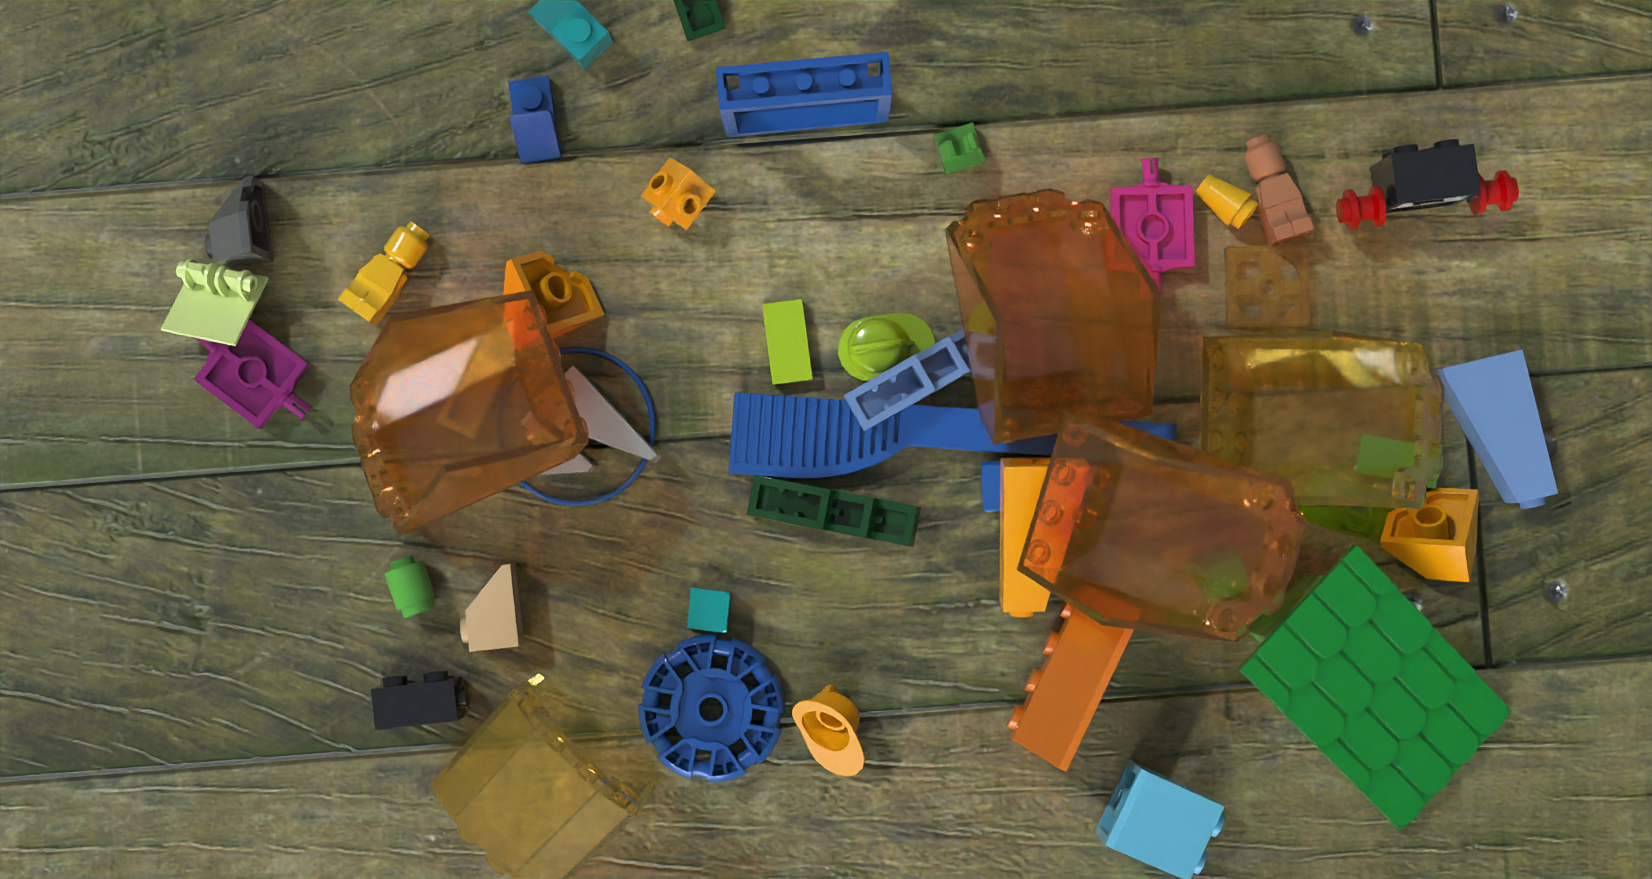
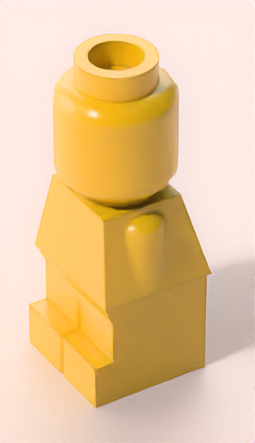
M412 221L406 227H398L384 245L385 256L379 253L362 267L349 287L345 288L339 296L338 300L365 320L377 326L396 299L398 300L403 285L408 279V273L404 270L406 268H414L427 251L428 245L426 241L430 235Z

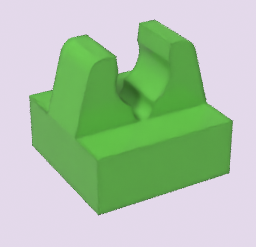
M973 122L934 135L946 175L985 163L986 160Z

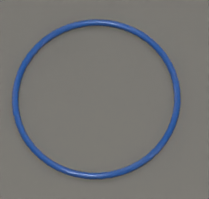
M566 347L552 350L536 357L521 368L510 381L498 408L496 421L497 441L507 468L525 489L551 503L564 506H587L606 501L624 491L640 475L648 460L642 458L634 473L623 484L613 491L596 498L565 500L537 490L517 472L510 461L503 440L502 422L505 405L519 379L533 366L550 357L566 353L596 355L622 368L641 390L649 413L650 433L648 443L652 447L654 446L656 434V417L651 397L645 385L627 364L611 354L597 349Z

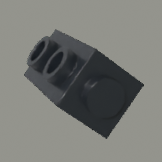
M448 670L423 673L424 681L408 682L407 675L382 678L383 685L371 689L375 730L458 721L465 717L464 710H469L470 701L467 685L461 686L460 676L448 677Z

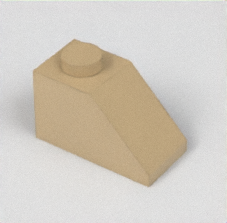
M516 563L501 565L465 610L466 618L460 620V632L462 642L469 643V652L518 647L525 644Z

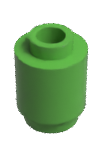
M413 555L389 563L391 571L384 573L396 610L401 609L404 619L434 609L435 605L432 598H435L436 595L424 560L415 562Z

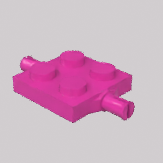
M1150 158L1141 159L1143 183L1132 187H1111L1109 189L1111 270H1135L1145 273V297H1163V272L1170 269H1190L1195 267L1193 185L1171 186L1159 182V158H1152L1151 160Z

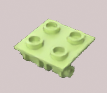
M194 259L179 262L176 274L182 278L184 284L161 330L236 346L269 280L268 277L252 274L248 270L237 271L223 265L219 267L214 263L208 265L197 263Z

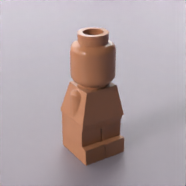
M1269 134L1247 141L1245 143L1247 151L1244 154V159L1251 179L1259 182L1254 189L1256 202L1259 203L1257 215L1259 216L1269 247L1307 235L1314 227L1310 216L1307 215L1302 199L1303 196L1294 184L1293 179L1288 173L1282 174L1286 170V164L1278 143L1271 142Z

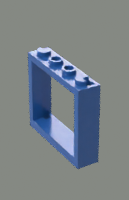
M888 52L716 67L719 109L727 137L888 123L892 100ZM868 63H878L877 76L869 77ZM738 75L740 89H729L727 76ZM743 111H745V113H743V114H737V113H736V112H743Z

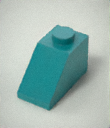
M539 0L528 11V14L584 70L613 44L609 32L577 0Z

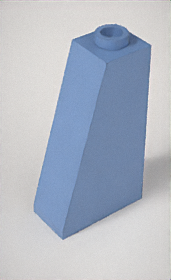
M1523 349L1431 371L1434 382L1505 503H1519L1521 509L1533 508L1546 504L1544 497L1558 494Z

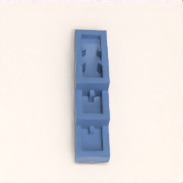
M982 317L843 396L863 431H866L999 356L1003 351Z

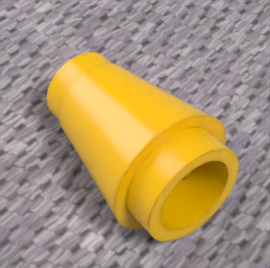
M1211 174L1202 181L1195 192L1227 227L1232 225L1238 230L1245 225L1259 205V203L1252 199L1253 194L1219 178H1215Z

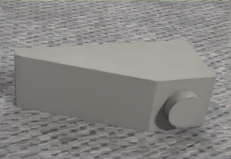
M574 365L538 398L539 402L545 407L541 415L557 431L563 426L572 433L654 463L662 459L659 453L582 371Z

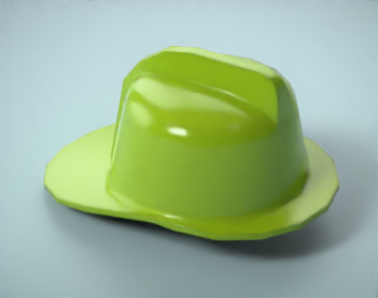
M893 313L870 316L853 321L843 331L838 344V356L842 366L851 376L862 381H869L911 356L934 345L935 339L931 328L925 321L913 314Z

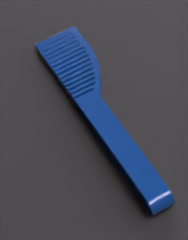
M734 392L728 473L785 478L834 477L873 466L895 455L907 446L1047 457H1083V459L1174 465L1177 424L911 405L868 430L863 431L846 400Z

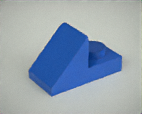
M549 76L508 81L513 115H510V122L521 163L562 158Z

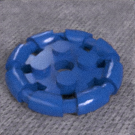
M705 634L687 638L676 643L678 647L669 654L665 655L662 653L652 664L641 686V688L645 689L643 702L638 704V717L642 734L646 743L651 742L658 752L657 758L670 770L688 779H691L692 776L707 778V782L732 780L747 774L746 769L757 761L761 764L772 752L783 730L779 727L781 713H786L785 696L781 681L777 673L772 674L764 661L767 658L753 646L734 637H732V641L717 639V634ZM713 654L729 657L727 669L711 667ZM688 661L694 672L689 673L682 680L676 668ZM749 672H752L759 682V685L751 691L748 690L747 684L741 680ZM661 692L673 694L670 709L658 706ZM714 697L721 701L723 705L721 717L716 720H708L703 717L700 712V704L705 698ZM753 708L765 710L763 724L750 723ZM673 726L683 737L674 745H672L664 733ZM742 738L748 748L736 756L729 745ZM696 749L712 751L711 761L696 760Z

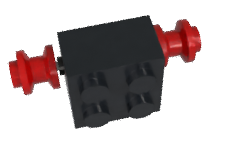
M1449 139L1433 143L1434 147L1423 150L1418 149V144H1409L1392 148L1393 152L1383 154L1382 160L1370 167L1372 187H1370L1368 195L1357 197L1353 189L1344 190L1342 199H1337L1336 213L1339 223H1345L1346 228L1351 231L1357 230L1360 221L1371 220L1374 227H1383L1386 221V214L1453 206L1464 201L1469 203L1474 215L1483 214L1486 206L1496 204L1498 209L1503 212L1511 210L1513 202L1518 200L1519 187L1516 178L1510 177L1506 170H1499L1495 173L1493 180L1484 181L1481 174L1478 173L1474 144L1460 145L1459 139Z

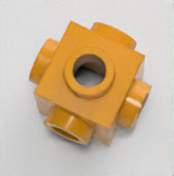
M669 157L659 172L651 178L641 197L653 206L649 213L662 224L669 227L674 222L687 230L692 222L700 216L702 209L716 191L691 169Z

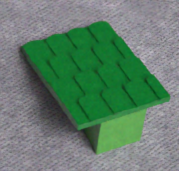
M1352 545L1325 575L1301 572L1246 631L1260 645L1237 668L1400 831L1417 817L1424 805L1445 787L1450 777L1465 762L1472 758L1477 748L1491 733L1495 732L1503 724L1506 717L1512 712L1506 703L1481 679L1466 660L1437 632L1423 614L1357 545Z

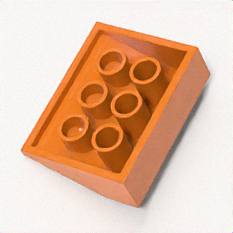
M1078 589L1075 596L1072 594L1067 596L1059 613V616L1064 618L1058 633L1051 631L1042 649V653L1047 656L1040 670L1033 668L1024 687V690L1028 691L1029 694L1022 707L1019 705L1014 707L1006 727L1011 729L1009 737L1014 742L1067 772L1140 618V616Z

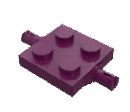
M249 318L236 346L195 338L208 348L210 352L208 353L205 365L193 380L258 429H263L274 413L284 406L301 420L308 416L305 412L310 413L312 411V405H309L294 394L298 382L312 364L251 318Z

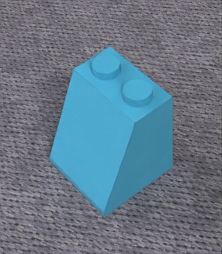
M1129 759L1094 832L1104 845L1179 878L1191 879L1193 873L1199 874L1205 865L1208 852L1204 850L1210 837H1216L1222 829L1225 821V815L1222 812L1225 806L1192 788Z

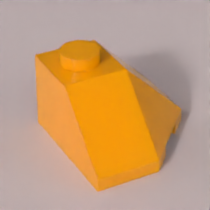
M542 250L515 257L506 262L501 315L518 351L549 342L605 315L589 279L575 270L569 273L554 264L555 258Z
M1436 487V489L1423 494L1422 502L1407 510L1400 506L1389 512L1380 539L1381 548L1426 579L1469 582L1476 555L1478 489Z

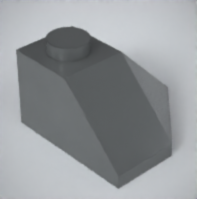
M254 176L243 178L209 222L210 234H207L205 237L207 254L209 258H213L214 264L236 267L273 262L264 182Z

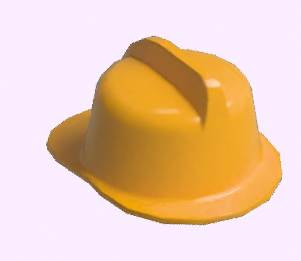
M827 685L821 692L813 696L811 700L799 701L793 707L792 716L795 723L799 727L808 749L818 763L834 774L842 776L856 775L863 768L865 756L857 737L860 713L857 706L850 699L841 695L835 685Z

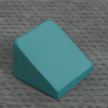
M691 587L687 628L727 633L732 591Z

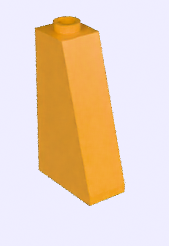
M1083 457L1000 458L999 601L1003 612H1009L1011 616L1031 617L1034 615V612H1045L1088 475V465Z

